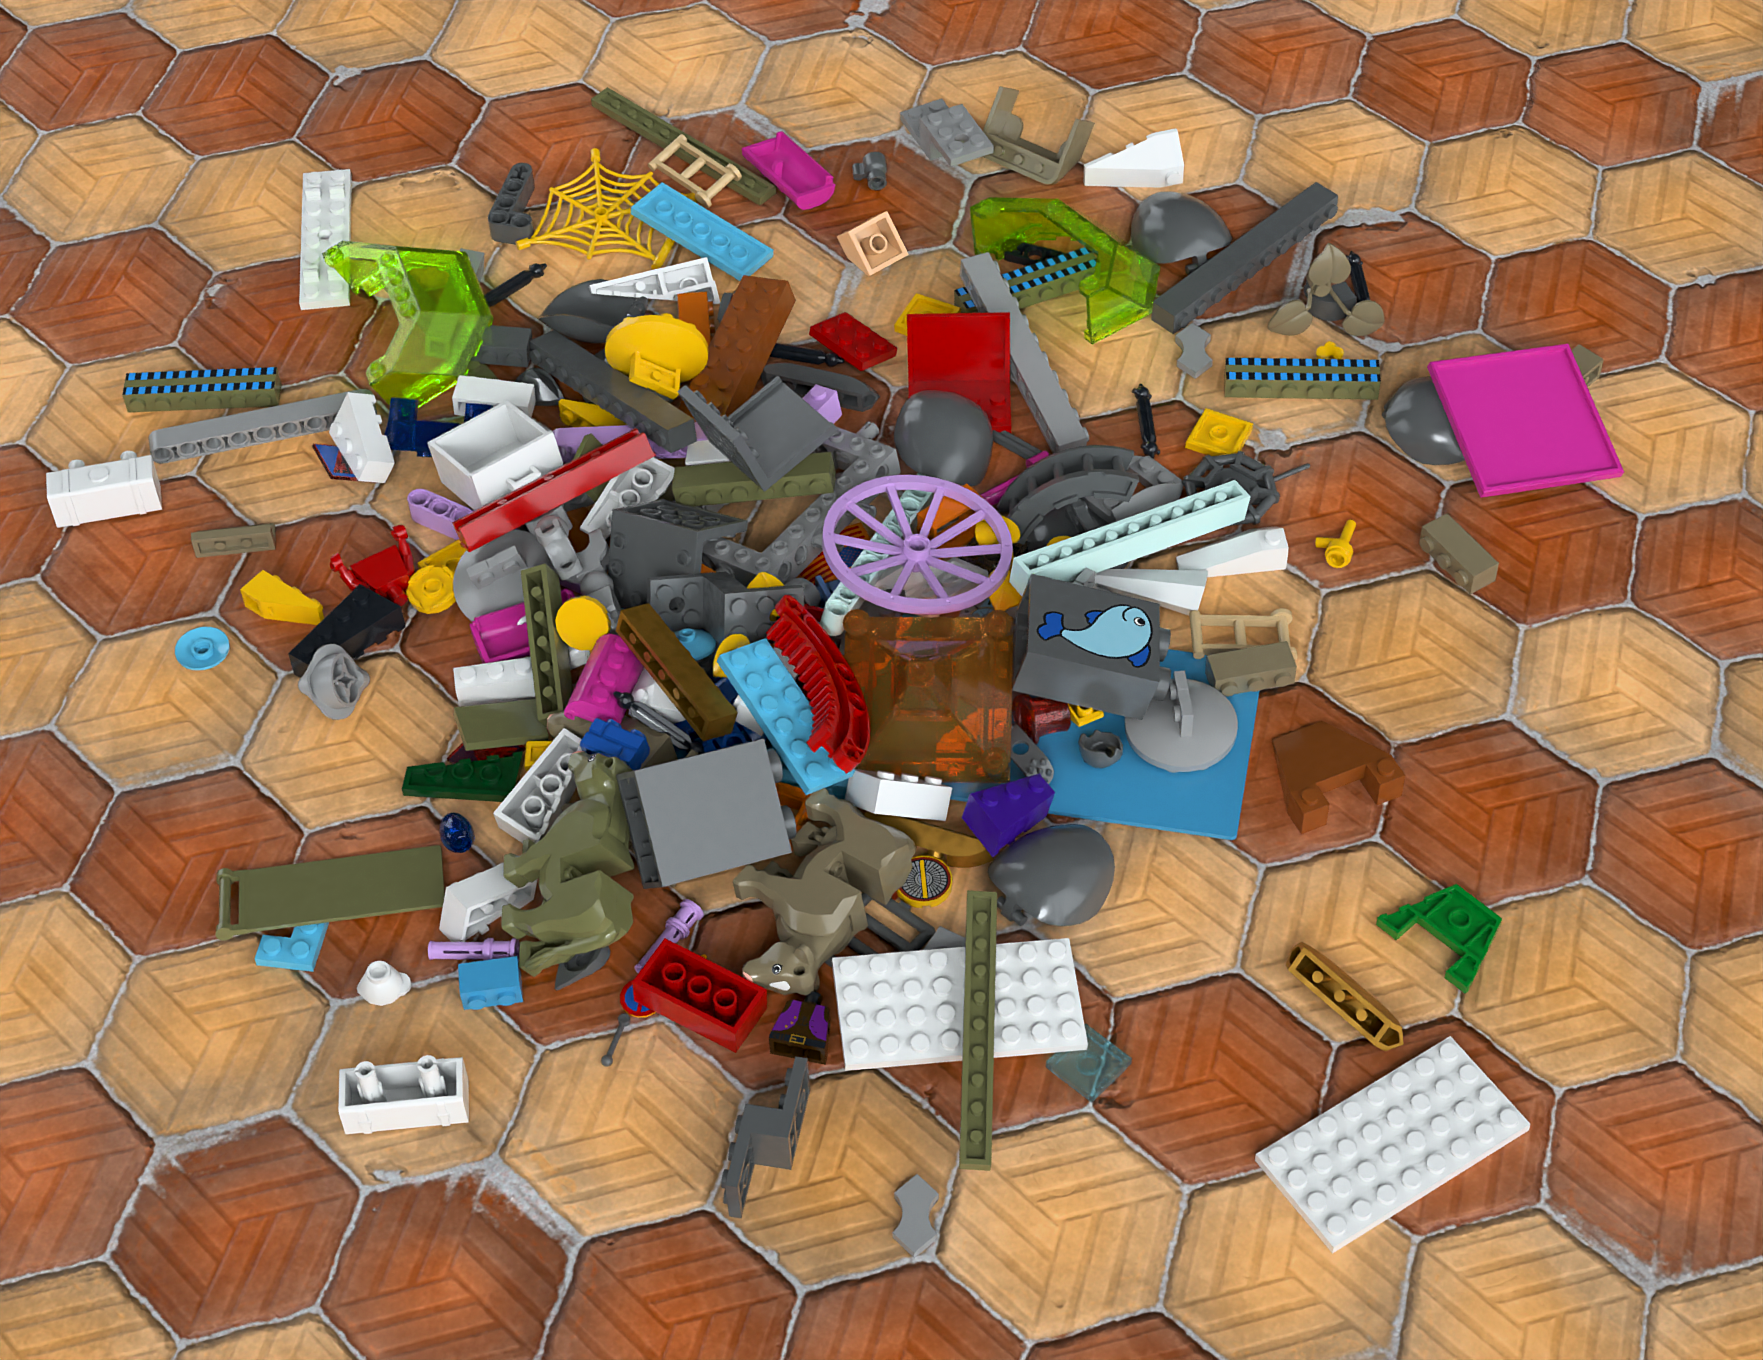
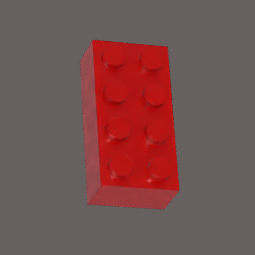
M666 938L663 939L632 981L635 1002L734 1053L739 1050L767 1010V989Z

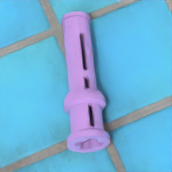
M684 899L680 903L681 908L674 917L667 919L666 929L639 963L634 966L637 973L641 971L664 938L677 943L680 939L688 937L689 929L697 920H701L704 916L702 909L696 903L688 899Z
M487 938L484 942L430 941L428 944L429 960L479 959L484 961L517 956L519 961L520 944L516 938H512L511 941H494V938Z

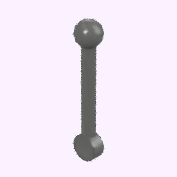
M621 1014L618 1017L619 1026L607 1054L601 1058V1063L605 1067L612 1065V1055L623 1029L630 1024V1016L628 1014Z

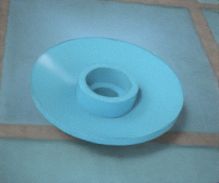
M199 627L188 631L178 640L175 646V656L177 661L187 669L206 670L215 667L226 658L230 649V643L226 634L221 630L213 627Z
M685 628L674 632L695 661L709 656L716 648V640L706 631Z

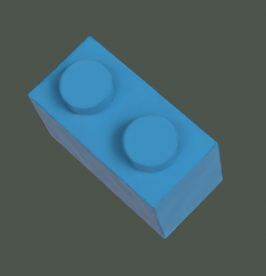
M517 956L458 964L459 989L464 1010H479L484 1007L497 1005L509 1006L514 1003L523 1002L521 970Z

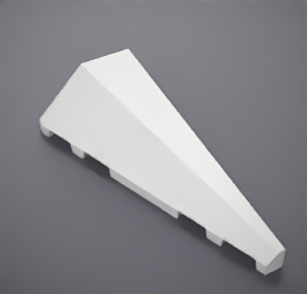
M707 257L589 285L591 294L636 298L644 296L647 299L678 301L677 294L707 291L708 301H713V304H720L716 283L713 281Z
M1106 569L1095 573V584L1112 593L1158 603L1161 607L1189 616L1191 611H1198L1208 571Z

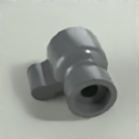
M870 152L863 157L862 163L853 164L852 170L855 180L867 178L868 186L872 190H881L886 186L887 163L882 153Z

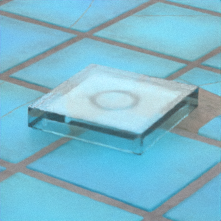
M1085 1024L1088 1042L1087 1050L1056 1052L1046 1061V1068L1090 1102H1093L1132 1064V1058L1089 1025Z

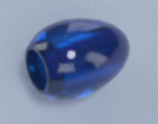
M456 812L447 813L441 819L439 834L443 845L453 853L468 851L475 840V833L471 823L463 815Z

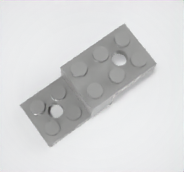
M939 99L900 112V120L930 161L944 157L949 166L953 167L994 153V145L963 104L949 108L943 99Z

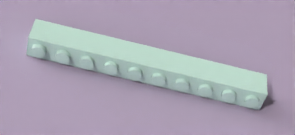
M1236 480L1014 557L1009 582L1022 596L1031 574L1070 583L1075 581L1085 568H1089L1095 571V573L1104 571L1245 520L1251 496Z

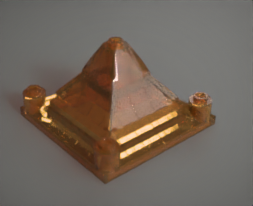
M860 609L849 611L843 619L845 630L844 658L862 690L868 709L871 731L867 752L854 769L878 772V770L894 773L896 776L906 773L916 775L918 779L925 780V776H932L942 779V782L950 783L1010 782L1014 617H1010L1008 613L1002 610H994L988 613L986 617L980 618L869 617L865 611Z

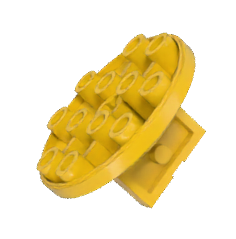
M668 313L626 317L623 319V322L616 325L609 332L605 342V356L612 368L628 376L630 382L652 389L656 393L673 400L679 395L677 391L679 390L680 383L686 382L700 374L708 361L709 350L707 341L696 329V326L692 323L676 319Z

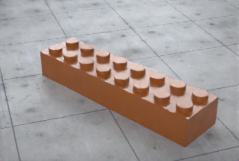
M743 275L708 346L707 364L702 372L692 379L689 385L693 392L698 390L707 401L706 404L713 403L719 410L720 416L725 414L728 417L750 399L796 302L788 281ZM682 400L678 409L694 419Z

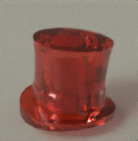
M1027 694L1016 696L1012 702L1011 708L1015 724L1036 745L1039 742V737L1051 733L1065 732L1070 728L1071 716L1067 703L1043 697L1031 698Z

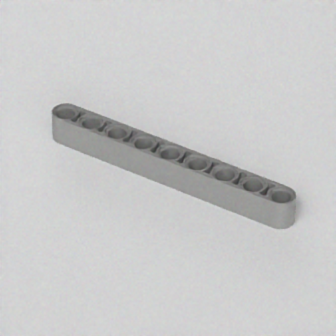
M367 389L348 391L351 393L373 395V393ZM348 392L158 429L151 432L148 437L150 454L154 462L163 464L328 431ZM373 404L375 413L377 415L376 405Z

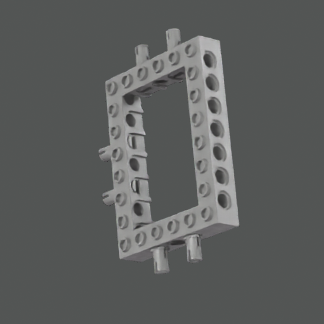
M866 422L856 434L836 427L838 431L812 452H831L835 469L845 470L835 480L834 493L821 494L762 553L723 537H719L718 541H703L702 564L716 572L726 571L746 588L759 572L769 573L785 585L788 581L796 578L823 551L822 533L824 521L828 511L840 496L866 481L885 476L899 475L901 473L896 449L872 440L879 434V428L873 422ZM880 493L869 496L857 502L856 505L875 518L876 507L869 504ZM729 503L694 507L717 513L724 505ZM847 510L839 519L834 533L839 534L856 516ZM835 543L838 553L842 552L844 545Z

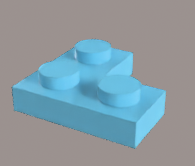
M329 922L296 926L291 938L262 935L254 958L256 965L313 972Z

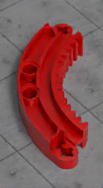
M784 595L775 605V611L780 618L766 632V638L774 640V646L782 649V656L788 657V664L796 667L793 671L801 675L798 679L805 683L803 689L809 692L806 696L811 699L809 705L813 707L811 713L814 714L812 717L814 723L812 724V734L806 743L814 753L822 746L829 752L828 757L832 758L834 763L847 774L862 761L870 742V719L862 690L846 659L823 627L794 597Z

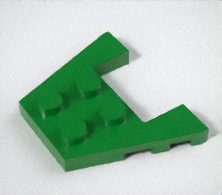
M1457 884L1424 897L1423 901L1412 906L1409 904L1399 907V910L1390 915L1385 913L1377 918L1376 925L1395 940L1399 939L1414 924L1418 923L1461 956L1446 971L1444 978L1464 994L1469 991L1502 923L1500 916Z

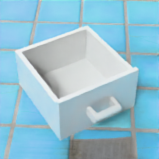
M508 400L427 442L441 482L473 510H477L564 465L554 433L551 430H545Z

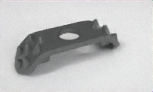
M1005 723L1004 728L998 727L996 732L992 731L989 739L995 742L1024 773L1025 777L1040 773L1048 784L1052 781L1054 770L1049 759L1018 725ZM1019 743H1024L1029 747V750L1022 755L1015 754L1012 749Z

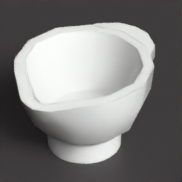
M375 961L368 966L357 986V992L370 1004L383 1006L393 1003L400 996L409 992L411 980L407 974L398 972L386 962Z

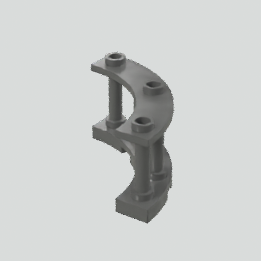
M1109 445L1079 446L1053 453L1028 467L1009 485L997 505L998 510L1010 513L1007 518L1018 526L1020 539L1017 543L1024 545L1030 533L1044 519L1043 516L1054 508L1059 509L1065 505L1077 502L1078 498L1094 496V498H1110L1129 502L1139 482V475L1126 472L1133 458L1134 451Z

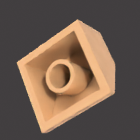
M887 211L875 215L837 236L847 258L867 276H871L909 255Z

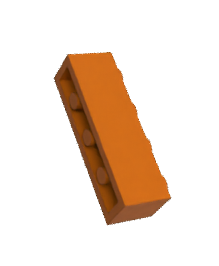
M707 291L677 294L679 320L694 324L696 329L704 336L709 346L713 338L711 334L715 333L714 318L709 319V316H714L713 301H708Z

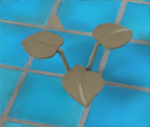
M1327 243L1324 250L1309 267L1306 279L1310 288L1306 290L1308 294L1306 306L1301 300L1287 302L1273 315L1269 321L1268 329L1272 332L1288 336L1303 333L1312 323V315L1308 310L1311 309L1313 294L1318 297H1324L1329 293L1343 312L1348 315L1343 320L1342 326L1350 335H1369L1377 331L1384 324L1385 319L1381 306L1375 301L1365 300L1358 302L1353 306L1352 311H1349L1333 291L1331 283L1339 284L1344 282L1350 274L1351 266L1347 257L1339 248L1331 243Z

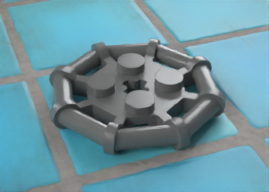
M1244 451L1218 456L1206 455L1202 458L1201 463L1189 475L1185 476L1182 481L1188 497L1197 493V487L1204 488L1205 491L1236 480L1251 497L1245 520L1229 526L1249 523L1256 525L1260 523L1262 516L1273 504L1278 503L1280 499V494L1277 492L1273 477L1274 469L1270 465L1265 466L1244 454ZM1223 465H1230V468H1223ZM1207 470H1211L1205 478L1202 477ZM1264 480L1265 488H1260L1256 481ZM1257 498L1264 499L1255 509L1251 505Z

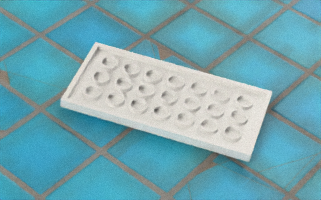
M1069 938L996 944L994 1058L1087 1050L1088 1042ZM965 947L832 958L845 1071L962 1061Z
M1449 1036L1258 1152L1255 1156V1161L1333 1254L1529 1131L1530 1123L1455 1040Z

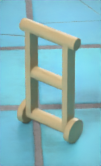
M680 134L648 163V167L652 171L660 170L693 192L699 204L706 209L712 205L710 200L733 179L739 181L742 178L740 171L733 164L729 163L726 167L722 166L687 143V138L683 134ZM679 148L697 158L681 174L664 164ZM705 164L723 175L706 191L689 180Z
M1276 609L1270 616L1201 615L1197 610L1189 613L1193 657L1195 659H1202L1204 655L1262 646L1247 645L1245 627H1277L1279 642L1287 641L1294 660L1296 661L1297 650L1290 646L1288 624L1292 622L1293 618L1291 611L1288 609ZM1201 626H1234L1236 644H1203Z

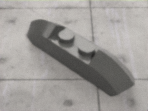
M775 363L765 365L760 375L764 386L775 377H780L782 382L801 398L816 384L835 390L838 394L840 407L860 412L871 409L880 397L869 385L853 377L797 364Z

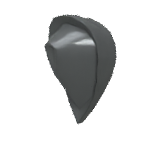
M531 368L523 372L515 380V382L534 384L535 406L559 405L558 401L564 399L555 380L545 370Z
M609 946L587 953L576 954L568 962L560 963L556 975L555 989L560 990L603 967L610 957L611 950Z

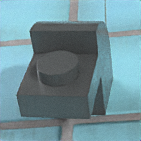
M1306 279V285H1304V293L1305 296L1308 297L1306 290L1310 288V286ZM1342 282L1332 285L1331 287L1349 311H1352L1357 297L1347 283ZM1329 293L1324 297L1312 295V305L1308 311L1314 317L1326 321H1336L1348 316Z

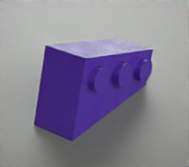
M1040 773L970 793L962 819L991 856L994 857L1006 844L1010 845L1022 832L1026 833L1047 816L1055 792Z

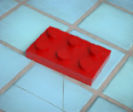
M846 312L810 326L809 335L860 371L889 360L897 354L898 348Z

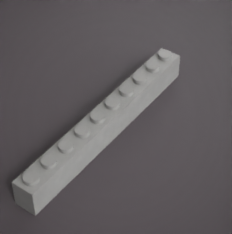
M989 252L961 259L960 277L978 312H1010V373L1052 453L1086 446L1087 442H1089L1088 431L1085 427L1081 426L1077 410L1070 406L1066 390L1061 389L1058 375L1055 370H1051L1045 351H1041L1036 334L1030 331L1028 319L1025 314H1021L1018 300L1015 296L1012 297L1006 278H1002L997 261H993Z

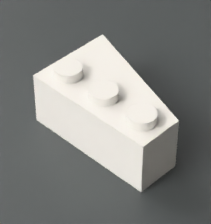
M348 392L334 422L331 424L329 434L358 481L385 483L395 462L387 436L382 435L379 427L382 419L380 415H376L373 404L376 402L375 396Z
M855 769L853 776L848 779L845 800L850 801L856 807L874 814L946 821L952 787L941 784L942 779L932 776H925V780L918 779L916 775L906 773L896 776L894 773L878 770V772Z
M503 862L491 869L476 873L467 879L452 883L446 887L439 930L451 942H465L477 932L483 935L489 931L487 925L500 916L502 917L503 905L511 904L521 909L534 900L537 880L532 883L528 882L524 887L518 888L504 878Z

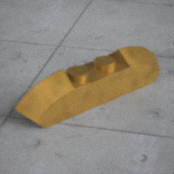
M869 811L863 814L866 818L881 822L905 833L914 841L916 849L917 846L928 849V855L943 858L944 854H946L947 866L970 868L984 865L994 860V857L991 856L975 836L908 817L874 814Z
M1300 942L1291 948L1286 962L1287 970L1366 1039L1383 1051L1404 1045L1402 1026L1393 1014L1330 959L1306 943Z

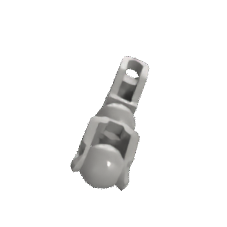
M564 504L525 523L529 532L535 535L536 540L545 548L561 580H566L583 570L582 564L568 538L569 530L572 529L573 525L564 509ZM572 562L569 567L562 568L566 563Z
M600 528L588 533L590 540L588 547L582 552L576 553L583 570L566 580L571 583L580 584L581 596L595 598L605 606L608 611L609 620H611L609 634L618 635L616 627L622 609L614 594L613 580L607 575L610 548ZM572 562L566 563L562 568L569 567Z

